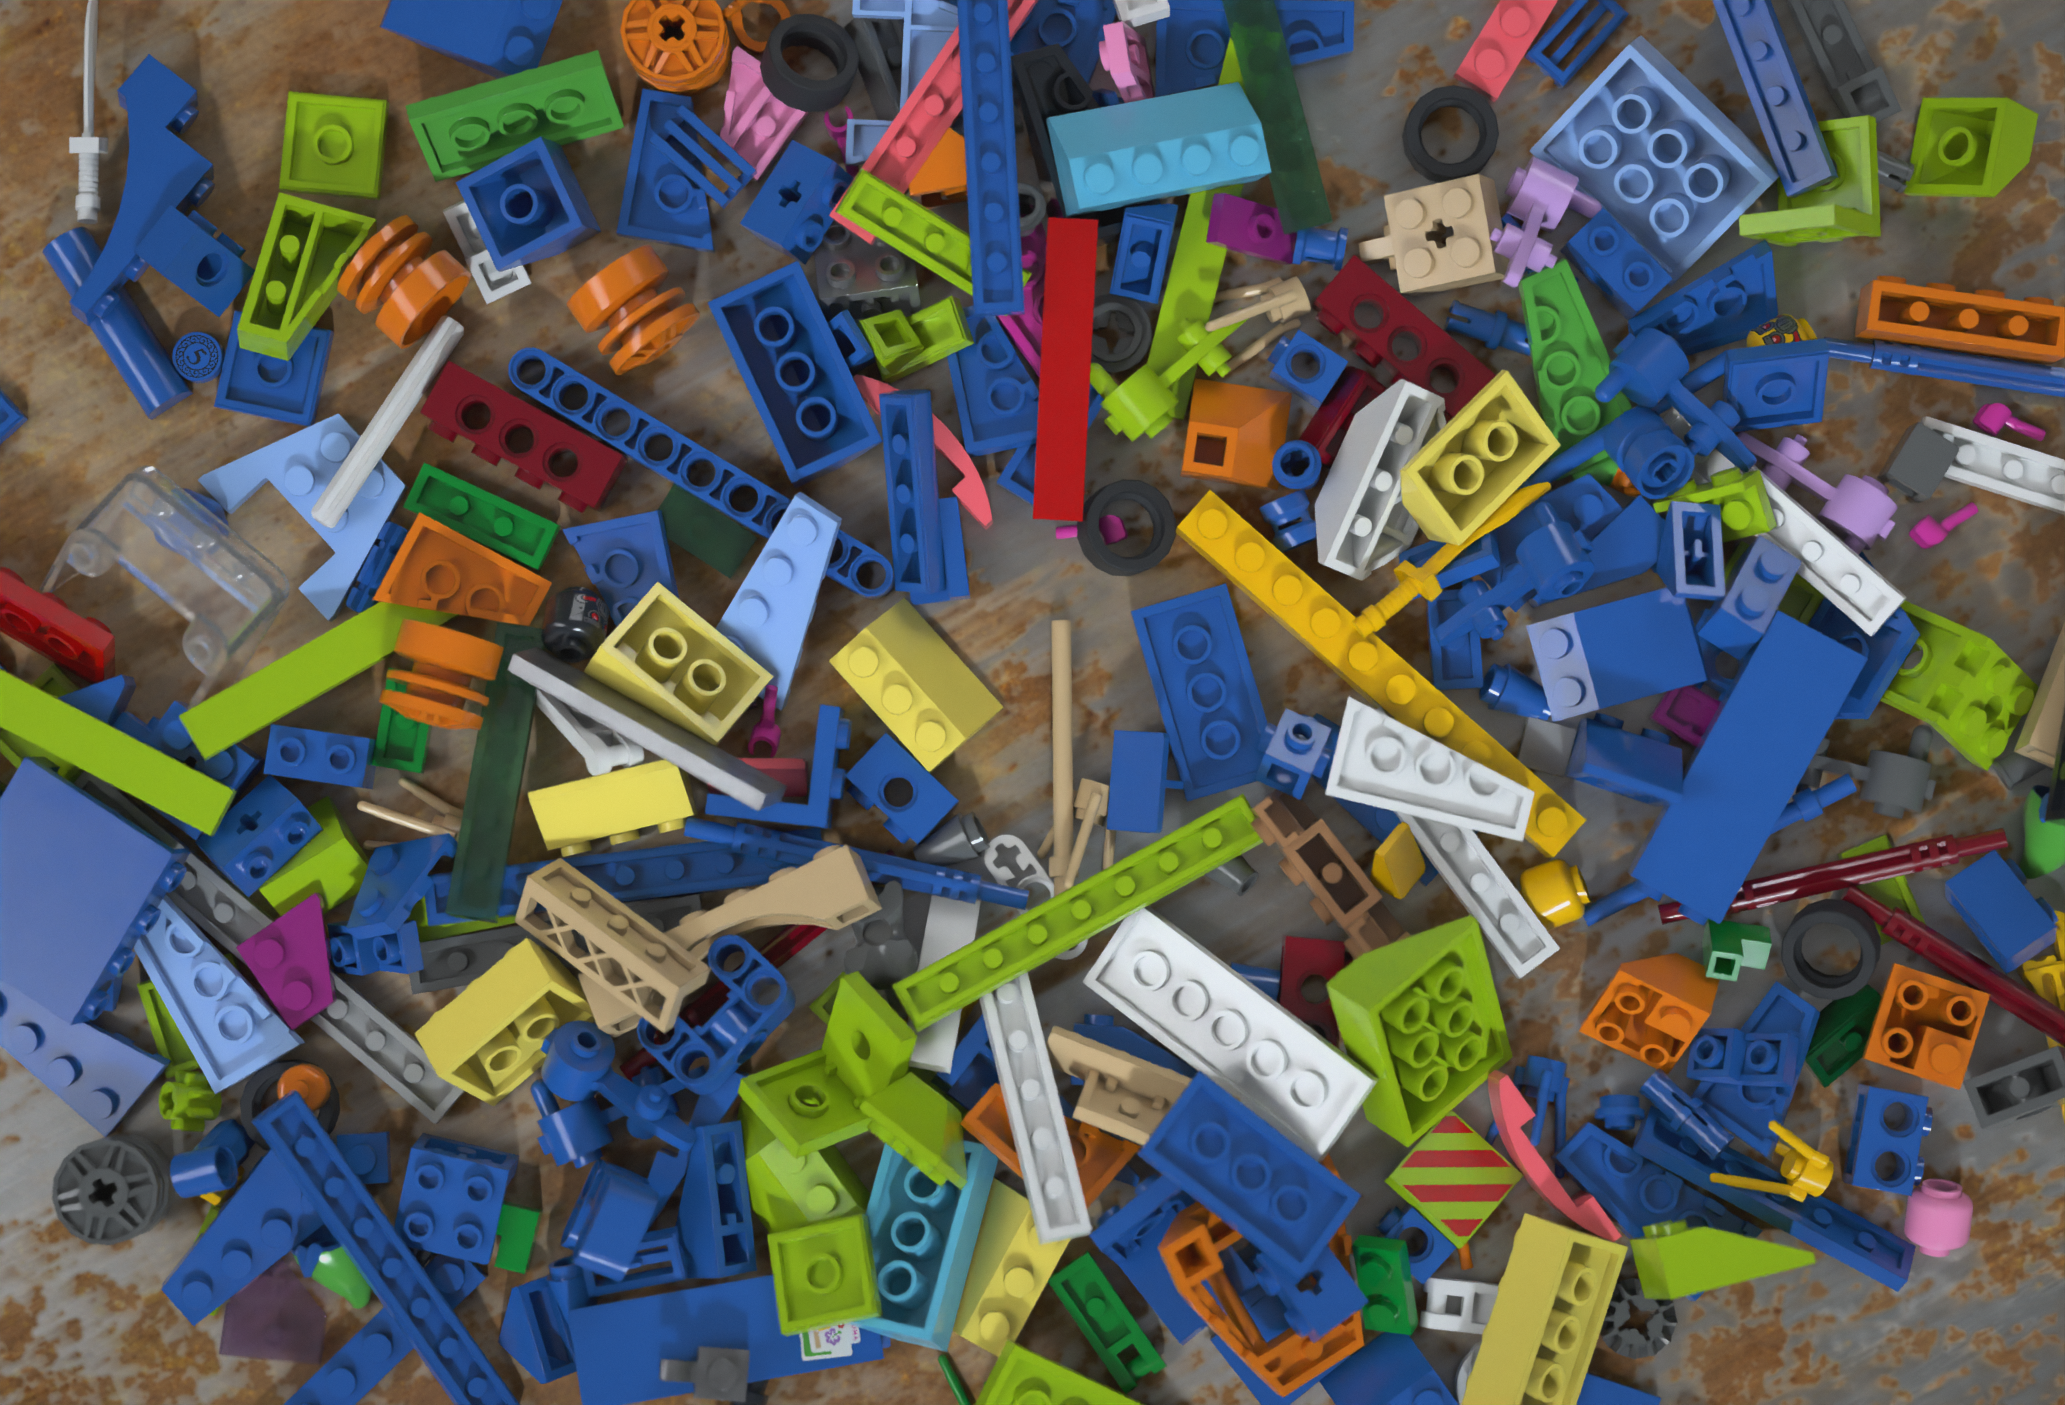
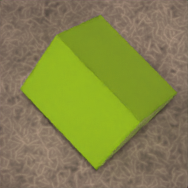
M901 309L860 320L857 324L881 365L892 375L922 353L924 349Z

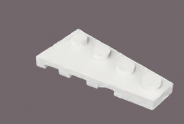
M1348 696L1325 795L1523 841L1534 791Z

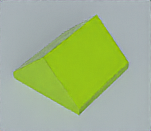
M326 796L307 808L323 830L258 888L280 916L314 893H320L324 900L323 915L359 893L369 860L330 796Z

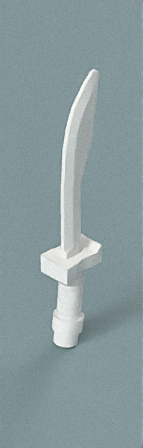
M98 0L88 1L85 17L83 66L84 132L82 137H69V153H79L78 195L75 197V210L78 211L77 222L83 224H95L98 221V212L101 208V198L98 196V154L108 153V138L94 137V78L98 32Z

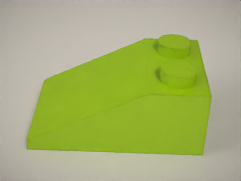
M1686 1219L1673 1222L1672 1220L1643 1226L1645 1236L1629 1239L1645 1299H1675L1816 1263L1813 1252L1708 1227H1687Z

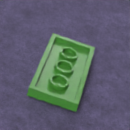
M598 50L406 105L409 122L435 182L479 170L540 136L562 146L624 128L621 112Z

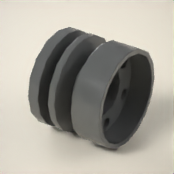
M119 1133L80 1145L63 1159L54 1177L52 1200L58 1219L72 1235L89 1244L113 1245L149 1232L166 1218L175 1200L176 1190L173 1187L170 1176L171 1160L158 1144L140 1135ZM114 1182L118 1191L113 1193L112 1198L104 1199L100 1191L105 1189L106 1184Z

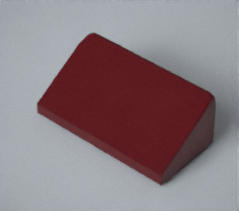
M1347 366L1298 440L1312 444L1320 454L1322 465L1330 470L1355 414L1388 388L1365 370Z

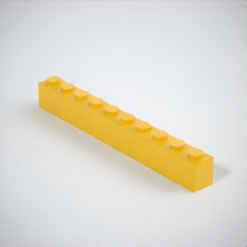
M1211 490L1206 493L1177 526L1176 533L1376 709L1381 706L1388 717L1534 791L1524 839L1544 857L1554 858L1584 824L1586 819L1379 637L1373 632L1366 637H1362L1352 623L1356 619L1354 615Z

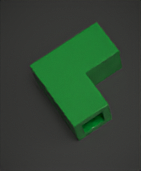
M1708 918L1701 942L1705 976L1737 982L1741 966L1765 970L1772 945L1769 927L1722 920L1719 924Z
M507 1201L503 1202L496 1234L502 1237L494 1267L522 1274L529 1271L543 1210Z

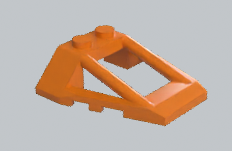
M1328 1152L1324 1160L1319 1163L1340 1179ZM1196 1201L1175 1216L1158 1246L1160 1254L1181 1296L1276 1394L1282 1397L1287 1396L1364 1346L1360 1310L1314 1344L1308 1335L1304 1338L1299 1337L1292 1327L1266 1343L1224 1271L1223 1264L1217 1254L1244 1236L1200 1202ZM1344 1220L1327 1243V1246L1351 1277L1349 1255L1353 1254L1351 1235L1346 1234ZM1313 1276L1308 1278L1314 1287L1317 1284L1316 1279ZM1205 1279L1208 1281L1209 1285L1211 1286L1213 1292L1215 1293L1225 1312L1215 1301V1299L1211 1296V1294L1207 1291V1289L1203 1286L1201 1281Z

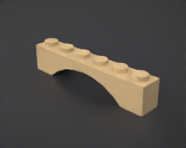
M833 845L818 851L813 856L814 861L797 869L796 867H787L773 873L768 878V883L754 890L747 888L731 893L724 899L725 904L708 912L706 910H699L684 916L679 921L680 926L664 934L701 961L708 955L712 943L724 935L741 936L760 928L784 924L816 925L839 930L881 910L882 907L861 857L848 845L842 847L840 845ZM610 957L609 961L615 975L624 981L628 980L622 964L613 957ZM581 973L578 975L598 1029L616 1038L638 1026L642 1016L586 974ZM646 986L652 1002L658 1007L663 1008L666 997L652 986Z

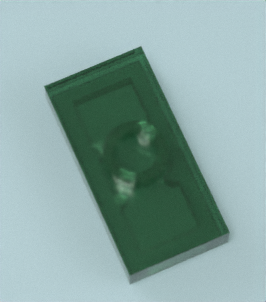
M676 484L673 485L657 509L662 510L666 535L669 540L731 580L758 540L756 536Z

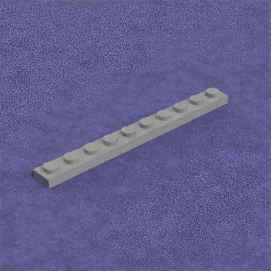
M84 770L73 783L74 785L172 849L185 848L191 852L183 864L187 868L183 880L174 891L167 892L166 895L185 914L247 965L236 947L275 920L118 787ZM330 967L331 975L334 977L337 1001L311 1018V1020L435 1125L438 1124L465 1091L438 1077L419 1041Z

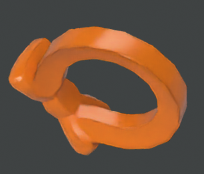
M734 0L722 10L725 21L729 22L732 20L735 35L744 47L750 51L763 54L767 41H755L746 34L743 26L742 9L750 2L769 5L776 9L781 16V20L791 17L788 8L781 0Z

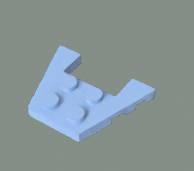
M853 0L852 15L854 18L904 20L901 110L957 28V6L942 0ZM963 112L951 128L960 135H964ZM847 119L845 164L847 166L864 164L893 121Z
M339 413L208 472L198 479L202 486L230 514L235 512L269 480L335 551V554L298 589L330 622L338 616L342 609L341 605L352 585H355L373 545L380 540L377 537L384 523L391 520L408 489V486L381 458L335 527H326L312 517V508L361 437Z

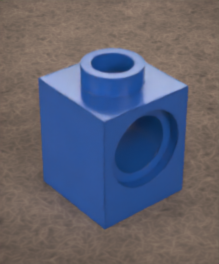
M1298 329L1292 340L1283 335L1272 351L1268 361L1275 366L1269 377L1314 407L1319 408L1349 361ZM1301 354L1312 357L1317 363V374L1309 379L1296 376L1291 368V360Z
M1406 1203L1401 1210L1394 1205L1377 1223L1375 1228L1380 1233L1376 1237L1399 1239L1400 1234L1406 1228L1418 1227L1422 1229L1424 1243L1418 1251L1408 1253L1411 1274L1421 1284H1424L1457 1247L1411 1205Z

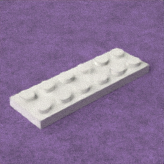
M1149 905L1123 920L1083 980L1085 985L1198 1072L1201 1071L1228 1093L1239 1097L1242 1104L1317 1162L1324 1160L1379 1080Z

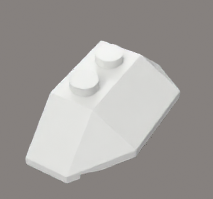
M1400 379L1355 414L1314 505L1319 563L1362 581L1371 575V571L1387 564L1411 546L1419 525L1402 503L1400 470L1446 425L1443 413L1445 411L1444 398Z

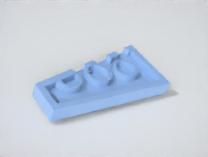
M165 894L158 906V909L161 910V915L157 923L146 935L141 934L133 948L214 1093L217 1094L306 1042L294 1030H291L275 1009Z

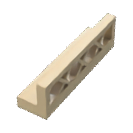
M559 858L527 876L514 922L663 1033L673 1028L683 997L706 983L711 968L563 859ZM537 902L547 909L553 925H548L534 914ZM575 929L584 936L590 951L589 953H586L577 946L571 930ZM610 957H613L622 964L628 980L624 981L615 975L609 961ZM646 986H652L666 997L663 1009L652 1002Z

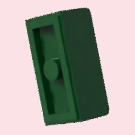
M1866 984L1854 995L1833 1000L1820 1011L1804 1065L1824 1088L1828 1087L1863 1057L1881 1000V995L1869 984Z

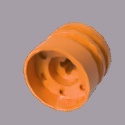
M630 0L625 8L620 29L624 50L634 70L645 85L655 91L690 97L702 94L718 83L729 65L732 45L722 10L715 0ZM669 26L676 30L681 27L684 37L680 41L674 37L668 39L665 29Z
M408 215L397 217L373 235L359 249L353 260L346 267L337 286V291L347 300L357 299L355 307L363 314L372 312L383 305L375 325L401 349L410 347L424 337L436 325L440 317L450 311L461 297L471 278V273L446 250L436 252L424 260L431 249L433 239L425 231L417 233L419 226Z
M650 245L634 249L602 269L582 285L566 304L586 333H592L607 326L610 327L611 330L604 336L597 347L602 355L611 354L619 350L609 362L617 375L625 374L662 356L681 340L684 333L700 317V312L693 303L676 308L686 296L681 287L672 288L660 294L657 293V290L669 276V270Z
M403 619L394 652L414 662L412 671L388 670L386 678L406 685V692L400 693L382 689L379 702L392 707L408 719L447 730L473 729L481 731L484 718L465 711L463 708L465 702L479 706H488L489 698L469 687L472 679L495 680L504 647L444 627Z

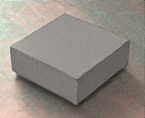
M1527 717L1516 758L1528 769L1563 778L1565 777L1577 729Z

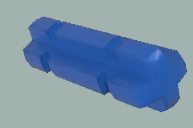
M390 521L384 523L377 537L381 541L378 546L373 545L357 578V581L360 583L357 588H352L346 600L348 608L361 613L377 604L378 601L372 599L409 532L406 528Z

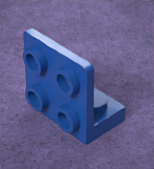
M422 1133L411 1147L394 1228L408 1247L484 1265L488 1264L493 1253L506 1188L516 1174L519 1155Z

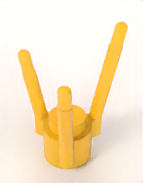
M1771 1120L1768 1124L1769 1128L1794 1148L1791 1149L1778 1141L1775 1149L1776 1153L1784 1157L1780 1173L1781 1176L1786 1178L1787 1184L1715 1172L1709 1176L1710 1181L1714 1183L1786 1195L1799 1202H1803L1807 1193L1818 1197L1826 1190L1832 1179L1834 1165L1829 1160V1156L1814 1150L1790 1130L1783 1127L1777 1121Z

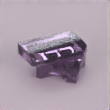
M280 1258L239 1292L234 1294L230 1298L231 1301L226 1304L219 1354L225 1357L321 1366L327 1314L284 1260Z

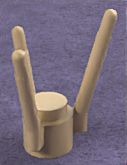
M1279 276L1264 283L1216 292L1214 302L1260 294L1264 295H1261V302L1207 322L1205 329L1209 332L1264 312L1271 323L1280 321L1277 326L1226 363L1231 369L1230 372L1248 361L1286 332L1301 327L1299 317L1310 313L1311 307L1306 291L1297 276L1282 281Z
M401 777L398 780L399 785L445 814V817L436 814L432 823L379 805L377 806L365 801L358 802L357 808L359 810L427 833V837L449 833L460 844L459 850L454 857L463 860L476 824L465 819L467 811L451 806L406 777ZM366 840L363 843V847L366 850L374 851L375 847L395 844L396 842ZM443 855L439 860L449 863L451 857Z
M1084 778L1080 781L1078 791L1073 790V812L1077 809L1074 818L1082 821L1064 878L1063 885L1065 888L1073 886L1093 825L1102 827L1106 819L1107 827L1110 786ZM1053 826L1037 852L1039 859H1044L1054 844ZM1105 829L1102 870L1114 864L1116 830Z

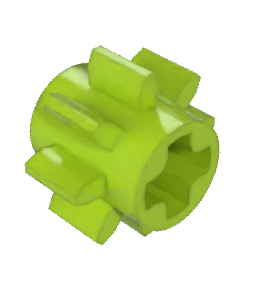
M176 1071V1082H166L161 1088L159 1094L161 1116L164 1119L172 1120L171 1129H181V1131L204 1132V1120L213 1121L220 1113L222 1104L221 1092L214 1093L204 1073H199V1071Z

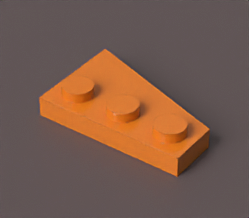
M419 512L372 600L530 626L552 582Z
M995 1083L963 1118L960 1124L1023 1179L1001 1085ZM1064 1116L1086 1208H1088L1141 1146L1125 1139L1121 1141L1100 1132L1096 1126L1083 1121L1080 1123Z

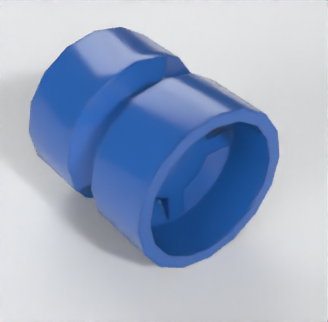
M1636 407L1625 411L1613 421L1604 438L1605 451L1643 496L1649 499H1662L1673 495L1691 477L1695 467L1694 455L1678 436L1674 435L1669 425L1655 410L1649 407Z

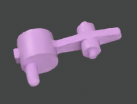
M1535 156L1531 158L1525 170L1520 167L1515 169L1504 194L1511 197L1506 213L1523 220L1522 228L1519 229L1507 223L1503 231L1494 228L1489 238L1497 242L1494 252L1510 259L1503 283L1514 288L1519 284L1525 267L1540 273L1544 265L1553 268L1558 257L1550 254L1553 244L1537 237L1539 229L1551 234L1560 222L1566 208L1588 218H1593L1602 209V205L1597 199L1575 189L1578 177Z
M1743 431L1737 435L1741 442L1756 457L1757 461L1765 465L1762 472L1782 490L1786 491L1792 482L1825 502L1826 504L1817 516L1818 520L1834 534L1844 539V543L1856 554L1859 555L1863 549L1870 550L1878 538L1884 542L1896 523L1890 519L1898 507L1887 496L1889 493L1888 488L1874 478L1864 475L1860 479L1845 474L1835 488L1802 467L1810 452L1804 447L1807 440L1801 435L1797 434L1794 440L1784 437L1776 450Z

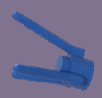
M1528 1055L1526 1067L1516 1066L1512 1082L1519 1092L1523 1085L1526 1086L1524 1095L1537 1099L1530 1143L1533 1146H1537L1540 1143L1548 1101L1554 1102L1555 1098V1153L1566 1142V1094L1570 1078L1564 1077L1567 1064L1548 1058ZM1495 1119L1484 1139L1491 1146L1499 1133ZM1555 1163V1177L1562 1179L1565 1172Z

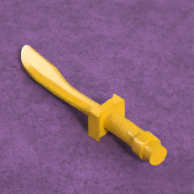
M1549 482L1538 483L1514 491L1460 546L1446 543L1422 567L1416 568L1404 560L1394 569L1400 584L1382 598L1380 602H1377L1374 606L1370 605L1361 611V615L1352 621L1356 630L1362 637H1366L1372 631L1377 632L1386 625V620L1400 611L1418 594L1432 602L1443 592L1435 576L1472 542L1505 524L1549 491L1552 487Z

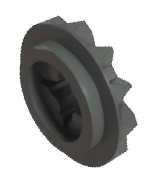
M1104 294L1095 297L1093 332L1106 329L1108 321L1111 320V313H1115L1118 330L1126 331V334H1134V337L1126 336V339H1118L1113 354H1109L1106 339L1098 337V334H1093L1091 363L1100 364L1109 374L1130 370L1145 357L1152 337L1151 323L1142 306L1131 298L1115 294Z
M1639 1278L1622 1280L1616 1283L1600 1336L1609 1348L1622 1356L1632 1359L1655 1356L1665 1345L1671 1343L1675 1326L1678 1323L1674 1302L1672 1299H1645ZM1629 1299L1641 1312L1656 1309L1655 1312L1650 1314L1651 1317L1644 1321L1647 1328L1645 1329L1647 1334L1645 1338L1633 1326L1618 1329L1619 1326L1624 1325V1321L1630 1318L1628 1310L1630 1306L1627 1302Z

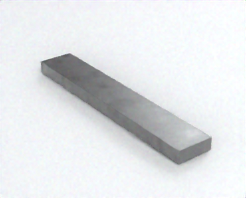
M539 647L513 654L508 667L512 674L756 811L781 801L787 787L786 785Z

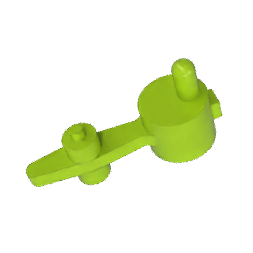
M1185 318L1177 325L1183 332L1177 340L1187 353L1159 377L1148 364H1145L1118 386L1100 364L1091 363L1090 384L1104 399L1100 405L1109 415L1104 422L1115 435L1123 431L1132 442L1143 433H1146L1152 439L1174 420L1168 412L1179 403V400L1168 388L1196 364L1208 376L1217 371L1223 378L1229 373L1231 369L1226 362L1232 355L1221 343L1248 319L1209 332L1205 329V324L1201 319L1192 324Z

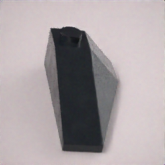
M1058 43L1011 56L1013 75L1041 191L1046 202L1048 217L1098 220L1097 247L1120 239L1126 208L1161 204L1160 200L1067 217L1046 119L1048 117L1101 107L1093 98L1091 88Z

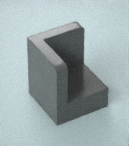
M1917 422L1905 430L1877 478L1918 503L1930 499L1958 454L1959 447L1920 422Z

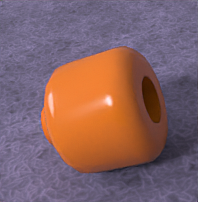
M301 1064L290 1067L282 1074L278 1081L277 1095L278 1099H280L291 1090H297L310 1110L316 1112L326 1104L330 1097L331 1085L329 1077L316 1065Z

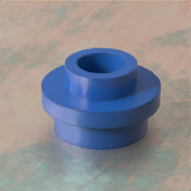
M1607 1095L1599 1098V1108L1594 1110V1118L1599 1121H1605V1129L1631 1130L1635 1128V1121L1645 1119V1110L1640 1108L1639 1097Z

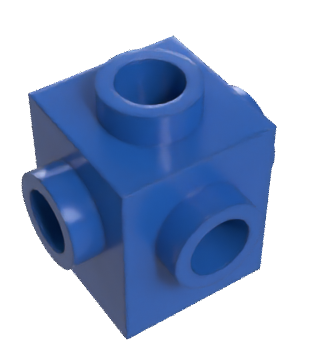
M1286 708L1278 726L1268 723L1257 750L1265 754L1255 780L1301 800L1311 776L1315 775L1321 778L1333 751L1326 748L1325 744L1332 728L1320 724L1311 716L1298 714Z

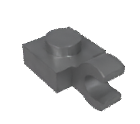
M698 1347L696 1362L661 1359L659 1380L694 1383L693 1398L746 1402L750 1350Z

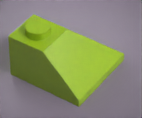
M1922 98L1910 163L1914 164V171L1910 181L1906 180L1907 187L1904 193L1909 196L1995 197L2029 163L2039 114L2010 98Z

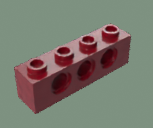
M1355 255L1316 298L1312 306L1319 312L1315 319L1322 327L1334 336H1338L1341 332L1356 344L1352 350L1363 362L1372 368H1376L1380 364L1394 376L1390 381L1392 385L1403 379L1444 398L1445 411L1443 413L1446 424L1496 376ZM1361 305L1373 306L1380 314V324L1371 329L1360 326L1354 317L1355 309ZM1398 337L1412 339L1418 348L1417 357L1410 361H1404L1396 357L1392 350L1393 340ZM1439 368L1450 371L1455 378L1454 390L1448 393H1441L1435 390L1430 382L1431 371Z
M449 360L420 411L422 415L431 420L427 428L428 430L454 443L458 435L475 444L471 451L472 454L496 467L501 459L518 467L514 475L516 478L538 490H541L544 482L562 491L557 500L584 514L588 506L600 512L628 461L622 454ZM478 405L488 406L491 418L487 426L480 430L470 429L467 424L469 411ZM519 429L532 430L534 434L532 448L522 454L512 452L510 447L512 435ZM564 452L576 454L578 459L576 471L568 477L556 476L553 470V463L556 457Z
M1283 935L1277 1003L1306 1025H1318L1323 1032V1038L1336 1047L1337 1033L1340 1029L1329 992L1327 991L1326 996L1321 1001L1311 1003L1302 996L1301 985L1304 979L1312 974H1319L1325 978L1327 983L1330 982L1341 970L1353 962V956L1350 952L1345 951L1343 944L1345 941Z

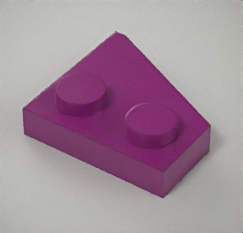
M314 893L236 947L291 1030L297 1029L337 1001L334 977L330 971L329 961L331 953L329 938L326 939L322 910L324 908V900L320 893Z

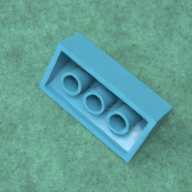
M1239 82L1048 117L1046 119L1067 217L1253 182L1271 173L1262 124Z
M964 1140L967 1183L961 1190L949 1180L940 1187L885 1143L865 1214L868 1216L882 1316L848 1324L899 1341L947 1352L998 1162V1157L985 1145Z

